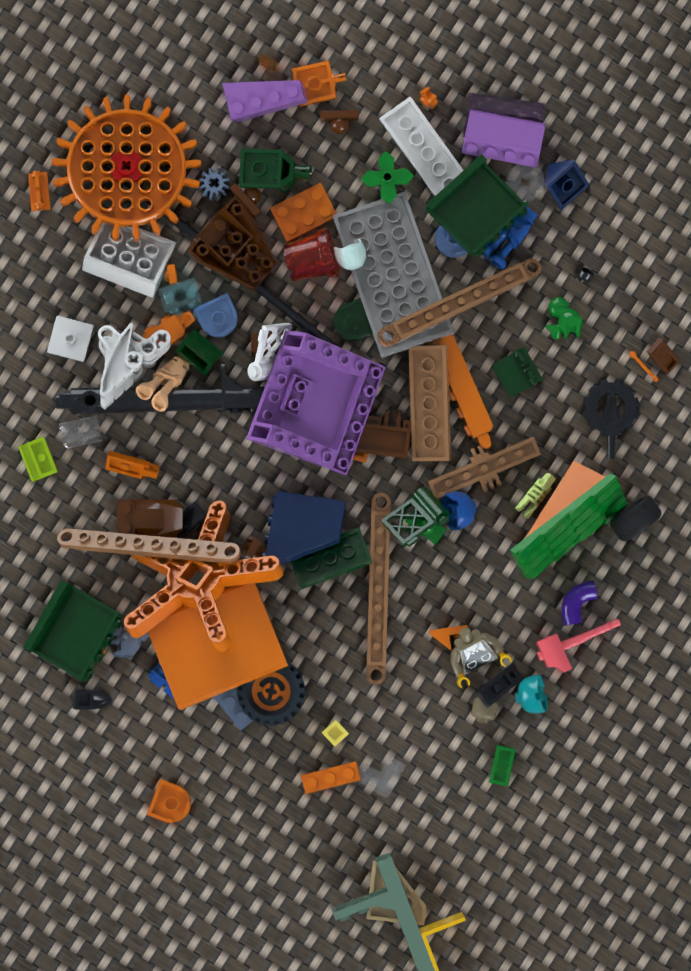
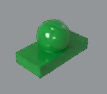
M406 519L405 522L412 526L413 519ZM417 520L416 522L418 527L427 524L425 520ZM435 525L422 535L435 545L447 529L442 525Z

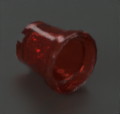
M327 228L318 230L314 235L283 245L287 269L292 270L293 274L289 275L293 282L323 276L329 278L339 276V265L334 254V244Z

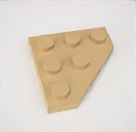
M373 860L369 893L386 887L376 860ZM396 868L417 925H424L426 905ZM374 906L369 907L366 919L399 923L395 910Z

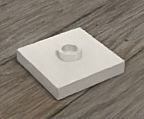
M56 316L47 353L85 362L94 325Z

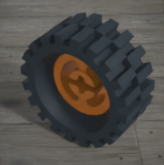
M287 661V667L238 686V702L245 715L261 725L275 726L291 720L299 712L305 698V684L302 675L294 665ZM275 677L283 682L285 690H280L278 684L275 683L274 690L277 693L273 694L271 699L275 700L278 696H282L283 700L279 704L267 705L259 699L258 692H262L266 699L269 696L266 689L271 687V682L265 686L260 685L264 678Z

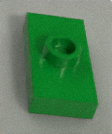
M496 745L489 783L508 787L516 751L515 748Z

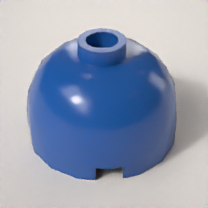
M463 492L445 493L446 497L442 498V505L450 512L449 522L446 523L447 526L453 531L467 527L474 519L475 512L477 511L476 503Z

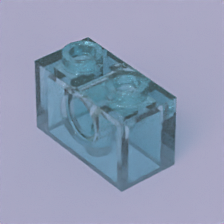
M195 278L158 289L165 313L169 312L170 315L181 312L180 309L188 307V309L198 307V303L202 302ZM178 293L186 295L183 302L176 301L175 297Z

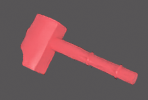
M617 618L562 642L557 633L535 642L539 652H536L540 661H544L546 668L554 667L561 673L567 672L572 667L565 650L621 626V623Z

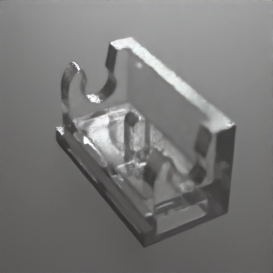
M97 416L59 424L62 443L65 449L103 441Z

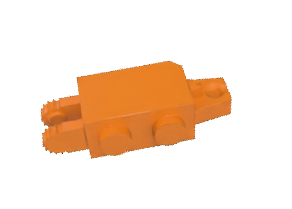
M190 311L175 316V314L171 316L169 314L160 320L161 323L156 327L151 325L145 329V334L142 336L148 339L156 331L166 330L171 337V347L185 338V330L195 322V319Z

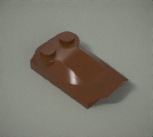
M119 500L117 507L118 533L177 538V534L183 530V507L178 504L177 500Z

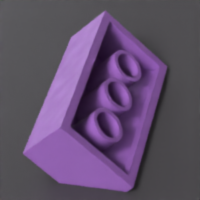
M470 109L462 153L474 156L482 154L485 158L537 168L546 124Z

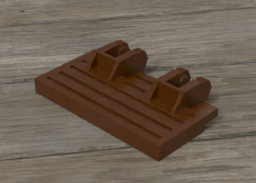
M385 409L384 425H381L382 417L368 416L355 453L407 459L411 421L403 420V428H401V411L397 410L395 417V427L388 426L390 409Z

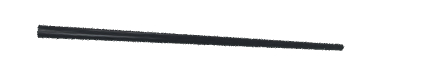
M109 163L102 166L106 171H110L113 168ZM129 182L123 183L129 189L132 187ZM164 214L163 217L170 221V219ZM177 216L179 222L177 224L171 223L193 240L198 232ZM262 283L256 288V292L307 333L340 347Z

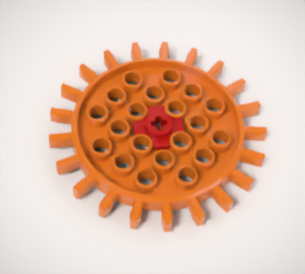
M125 94L123 100L124 109L112 111L111 102L105 97L103 98V106L106 113L95 117L92 110L86 105L83 107L84 113L90 122L83 128L72 120L67 122L68 127L77 133L73 142L63 138H57L56 140L57 145L69 149L67 159L52 158V165L67 167L68 176L54 179L53 184L54 187L70 185L72 194L62 198L60 203L63 207L77 200L82 209L75 214L73 219L78 223L88 213L96 218L92 226V234L94 235L100 231L102 223L114 226L112 237L113 241H117L120 236V227H132L133 238L137 242L140 239L138 226L150 223L153 232L158 236L160 235V226L156 222L158 218L165 214L174 224L179 222L177 215L170 210L176 201L188 208L192 206V201L182 196L181 192L183 186L199 188V181L186 178V169L201 167V160H185L184 151L195 148L197 141L194 139L182 144L180 143L176 135L184 131L187 125L183 121L171 129L165 124V120L171 113V108L168 106L157 118L149 114L151 98L147 97L142 111L131 110L130 96ZM105 127H111L113 129V132L111 134H105L103 133V129ZM124 127H130L132 129V132L130 134H124L122 133V129ZM149 127L152 131L150 134L144 135L141 133V129ZM86 145L94 147L93 151L89 153L85 152L83 148ZM105 145H110L113 147V150L106 153L102 148ZM125 145L132 147L129 153H124L121 149ZM147 145L151 147V151L143 153L141 148ZM168 146L171 150L168 153H162L160 148ZM90 163L94 167L91 171H85L83 166ZM109 163L113 168L110 171H104L102 166ZM143 164L151 166L148 172H144L140 168ZM167 164L170 166V170L162 172L160 166ZM123 166H125V167H129V166H130V170H128V169L123 170ZM91 182L93 187L86 190L83 188V184ZM105 182H110L113 186L111 189L105 190L102 188V185ZM129 182L132 187L129 190H124L121 188V185ZM147 182L151 185V188L149 190H142L140 188L141 184ZM162 183H168L170 188L164 191L159 186ZM107 200L112 202V206L108 209L102 207V203ZM129 201L132 205L130 208L124 209L121 207V203ZM143 201H148L151 206L148 209H143L140 204Z

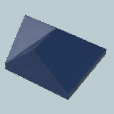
M574 160L548 164L545 186L559 209L563 210L589 186V183Z

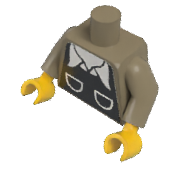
M469 628L460 630V638L454 641L455 648L452 650L450 659L454 673L458 675L457 685L462 688L461 681L463 679L470 686L469 679L464 677L463 673L467 675L498 659L497 655L500 656L502 666L506 667L502 662L504 658H509L512 663L510 655L503 652L504 648L496 637L487 633L481 634L478 629L470 631Z

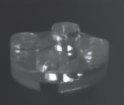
M517 164L508 173L506 184L524 202L532 201L543 191L544 175L538 167ZM522 178L530 179L529 187L521 185Z

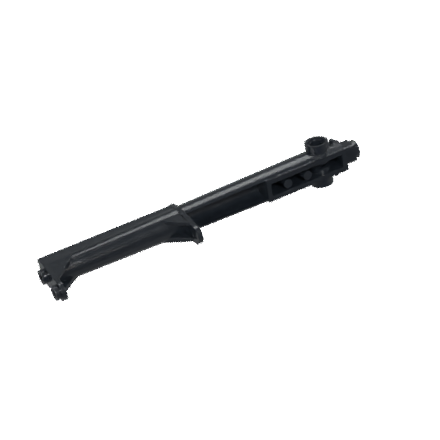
M221 362L222 389H172L168 395V407L165 411L222 410V414H226V410H230L231 414H239L241 410H249V413H256L265 386H237L225 374V362ZM130 387L128 390H124V393L116 400L114 399V402L104 410L100 405V388H71V393H56V409H71L72 414L160 412L153 408L151 400L161 389H156L150 399L143 400L137 395L136 387ZM89 399L96 400L93 406L86 405Z

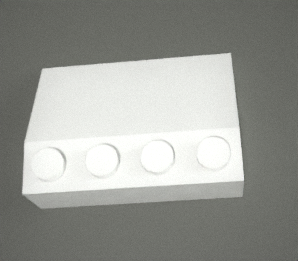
M102 223L100 231L94 236L84 257L82 270L153 298L160 285L176 242L138 228L140 239L135 242L132 227H120V236L117 241H113L112 231L114 226Z

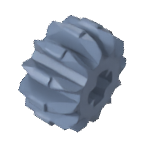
M209 168V175L203 172L202 175L205 179L201 178L198 180L203 184L199 186V190H205L202 195L206 197L210 194L209 200L211 201L214 195H216L217 200H220V193L226 197L227 193L224 189L230 190V186L227 185L230 182V178H225L226 172L224 171L220 174L219 168L216 169L215 173H213L212 168ZM211 181L217 182L218 187L213 186L211 188Z

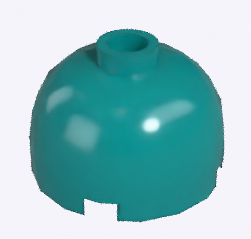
M541 675L526 677L520 682L518 692H515L517 704L520 703L526 712L536 714L548 710L547 694L544 695L543 687H545Z

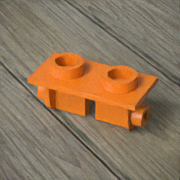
M33 171V173H28L31 211L51 210L47 172Z

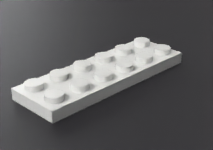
M411 97L379 118L434 197L463 171Z

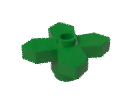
M385 151L378 159L380 171H367L361 178V182L368 188L380 186L381 199L390 205L397 197L395 185H407L414 175L406 168L394 170V157ZM384 176H390L391 179L387 181L384 179Z

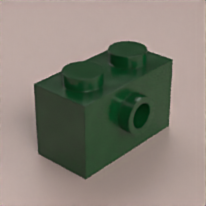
M195 329L183 339L175 351L204 376L218 363L224 354Z

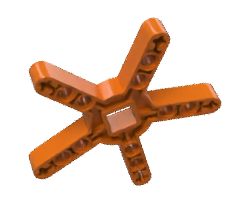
M215 501L210 505L198 540L223 541L231 519L228 508L223 501ZM131 555L138 562L166 575L168 585L128 614L124 619V625L131 637L140 638L182 605L198 608L215 650L224 652L230 648L231 641L215 600L220 597L225 587L279 580L283 576L282 566L275 556L242 559L229 564L226 562L217 563ZM196 571L204 574L197 586L189 582Z

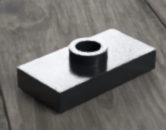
M196 501L183 511V530L177 534V538H184L206 519L207 514Z

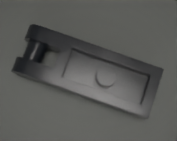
M514 662L475 692L487 708L525 678L522 672H518Z

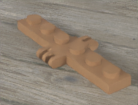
M530 437L490 455L487 450L483 451L481 445L477 446L479 454H476L475 449L471 448V463L427 481L432 494L438 499L445 496V493L457 491L478 481L484 493L488 491L485 485L487 483L491 490L495 488L492 482L494 480L498 487L502 484L497 473L541 455L535 438Z

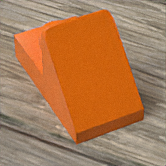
M468 625L429 630V634L451 651L449 635H453V639L460 638V630L468 628Z

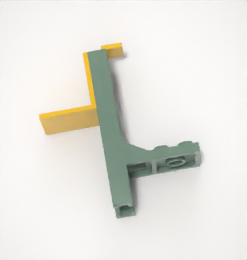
M390 853L376 857L375 860L386 887L333 907L332 912L335 920L340 919V922L351 918V914L356 912L358 914L366 913L369 911V907L372 906L395 910L417 971H439L426 936L466 921L465 916L460 912L418 928Z

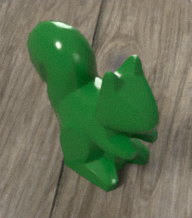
M561 297L552 299L548 305L549 314L559 318L558 324L546 325L545 328L549 330L555 340L560 339L562 333L564 338L567 339L569 332H575L576 336L580 337L583 317L576 310L569 308L570 303Z

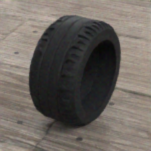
M643 496L619 512L610 521V527L621 541H628L656 522L661 516V509L651 496Z

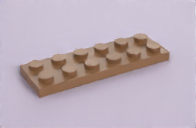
M448 345L416 346L409 349L412 461H451Z

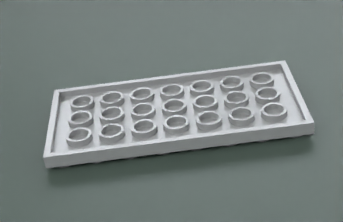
M405 192L397 194V197L390 205L381 199L333 215L342 246L346 247L354 244L355 239H360L366 249V259L363 266L359 269L351 270L381 358L454 334L450 319H447L390 347L382 346L377 340V334L381 328L442 300ZM383 333V339L387 341L392 340L390 333Z

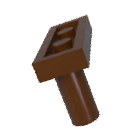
M248 535L240 551L250 558H253L254 555L262 557V553L266 552V548L260 546L262 541Z

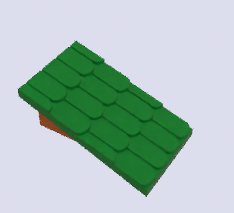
M575 461L572 462L526 538L510 550L525 578L529 580L536 578L552 562L559 561L579 541L587 539L602 524L606 525L628 505L617 477L611 473L605 477Z

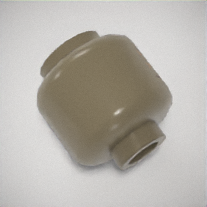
M476 697L473 701L471 715L477 718L476 722L487 724L488 720L492 721L496 718L498 703L495 702L487 708L480 698Z

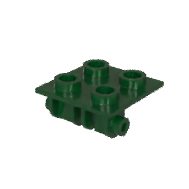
M525 347L514 351L512 354L491 365L509 398L543 380Z

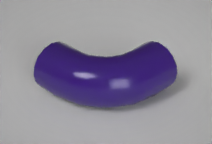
M593 580L574 586L565 595L561 605L564 626L581 623L580 608L582 604L586 601L597 599V591Z

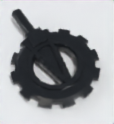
M608 380L600 381V385L597 387L593 385L588 390L590 392L588 397L583 399L585 411L582 412L584 419L587 418L590 422L588 426L593 431L596 428L601 431V435L607 437V459H615V437L622 435L621 431L625 429L629 431L634 426L632 424L634 418L638 419L639 411H637V405H639L638 397H634L632 394L634 390L629 385L625 387L621 385L622 381L614 380V382H608ZM607 395L603 418H601L597 411V404L601 397ZM615 395L622 399L625 406L624 414L620 419Z

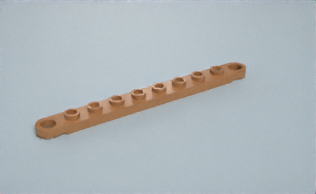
M529 258L381 328L377 334V340L384 347L395 345L536 278L541 272V263L537 259ZM527 265H534L536 272H529ZM383 333H390L392 340L387 341L383 339Z
M385 493L374 495L371 504L370 557L373 563L370 564L366 677L373 685L381 684L386 676L390 531L382 524L381 519L391 513V500ZM378 497H384L387 500L385 507L379 508L376 505ZM373 670L381 672L380 680L374 681L371 679L370 674Z
M64 529L57 536L61 547L84 551L217 563L226 562L229 564L237 562L241 556L239 546L235 543L79 529ZM72 536L69 541H63L64 537ZM228 550L236 551L234 555L226 556L227 552H229Z

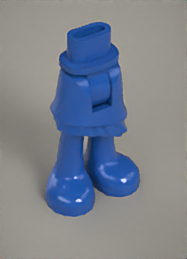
M529 207L527 208L528 212L521 219L517 217L513 221L515 224L508 231L504 229L500 233L501 237L494 244L490 242L486 246L487 250L482 254L486 259L490 258V262L501 270L506 267V256L512 248L516 250L517 245H520L530 227L534 224L533 220L537 217V214ZM507 238L506 244L492 256L498 246Z

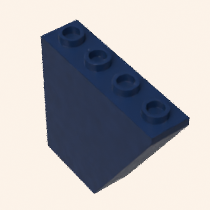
M277 491L276 496L272 497L271 507L274 510L273 515H269L268 526L271 527L270 532L265 535L264 544L267 545L266 552L262 553V557L275 556L280 564L283 565L340 543L346 509L345 501Z

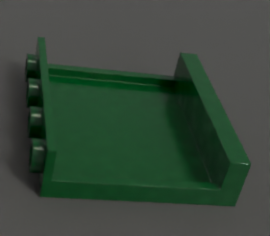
M482 154L431 199L425 208L472 258L476 255L481 256L487 250L486 246L490 242L494 244L501 237L500 233L504 229L508 231L515 224L513 221L517 217L521 219L528 212L527 208L530 203L529 201L524 203L486 164L487 159Z
M61 580L23 648L39 655L78 678L79 681L86 683L87 680L92 678L94 674L93 669L96 664L102 660L106 646L112 643L113 634L122 625L124 615Z

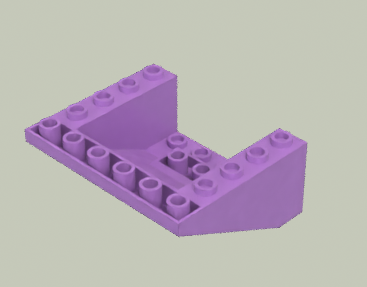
M285 330L246 439L347 475L386 367L308 333Z

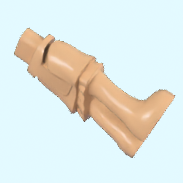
M180 355L173 357L172 360L158 369L156 373H153V380L141 383L136 387L137 395L143 400H148L160 384L164 385L153 396L151 404L155 410L165 411L168 407L169 393L173 388L181 385L186 372L189 370L190 363Z

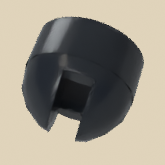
M580 267L577 278L580 282L583 279V283H588L594 273L588 268Z

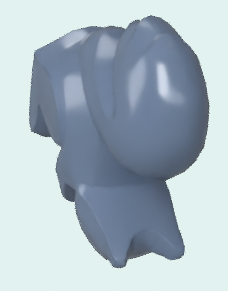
M121 625L119 629L115 630L113 634L115 639L111 643V645H117V650L113 652L114 657H133L139 650L141 641L145 642L150 637L148 632L140 638H133L129 633L122 632Z

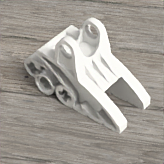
M132 323L121 334L108 325L99 329V349L105 357V367L100 385L101 407L105 410L110 406L114 399L119 398L124 393V390H128L134 382L136 383L141 378L142 367L147 369L154 367L156 361L169 350L171 337L166 330H158L151 337L145 339L133 331ZM105 330H109L112 332V337H102L101 333ZM130 358H137V362H130Z

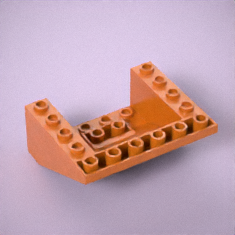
M256 583L225 587L220 597L215 600L231 641L230 648L224 652L215 650L198 608L182 605L148 631L179 710L288 666Z

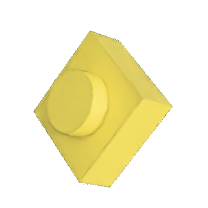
M337 720L333 721L322 732L334 747L349 734Z

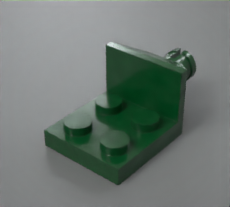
M241 149L240 188L278 189L281 193H287L297 183L298 179L311 180L312 166L297 164L283 150Z

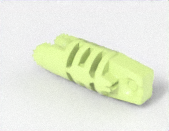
M546 473L541 479L538 478L515 509L520 512L530 502L531 504L523 515L528 519L552 489L551 485L556 478L549 473Z

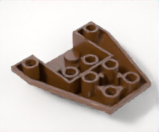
M236 196L215 213L192 240L188 252L202 265L253 291L256 290L277 264L250 211Z

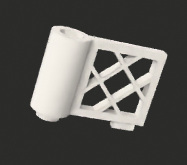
M292 324L263 325L262 330L259 332V344L255 362L248 366L247 371L252 381L268 380L276 358L275 352L280 347L284 333L281 337H279V334L283 329L284 333L285 330L291 331ZM272 331L271 336L267 339L268 332ZM276 339L277 342L271 347L270 344ZM268 349L267 354L263 357L264 351Z

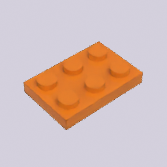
M321 182L270 208L287 243L333 220V215L337 214Z

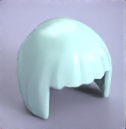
M355 239L354 244L343 248L334 247L336 260L344 269L355 270L363 266L366 259V249L360 239Z

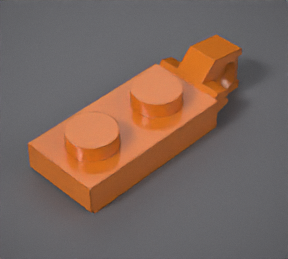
M109 450L105 469L142 479V477L157 479L160 466L146 460Z

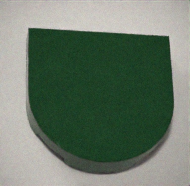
M361 298L342 305L335 313L334 328L341 338L347 341H358L373 334Z

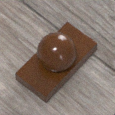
M359 110L321 111V122H331V130L341 135L348 131L349 121H359Z
M234 183L230 187V194L233 197L236 196L250 211L252 217L256 219L260 216L261 212L255 205L261 199L260 190L258 188H245L242 191Z
M660 337L647 350L650 359L667 375L680 362Z

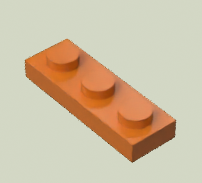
M357 761L301 775L305 794L362 780Z

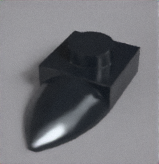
M73 689L72 708L74 710L100 709L112 702L108 695L100 691Z

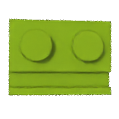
M44 436L18 446L32 482L58 473Z

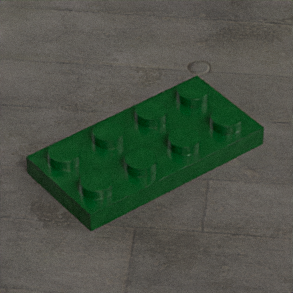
M360 527L342 533L340 543L291 561L300 590L373 563Z

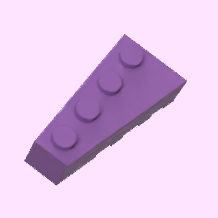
M300 80L222 83L231 120L236 123L309 102L304 83Z

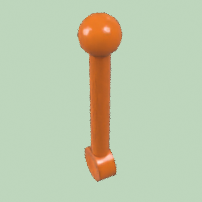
M630 351L629 356L640 364L653 381L657 382L659 380L657 376L636 356L635 351Z

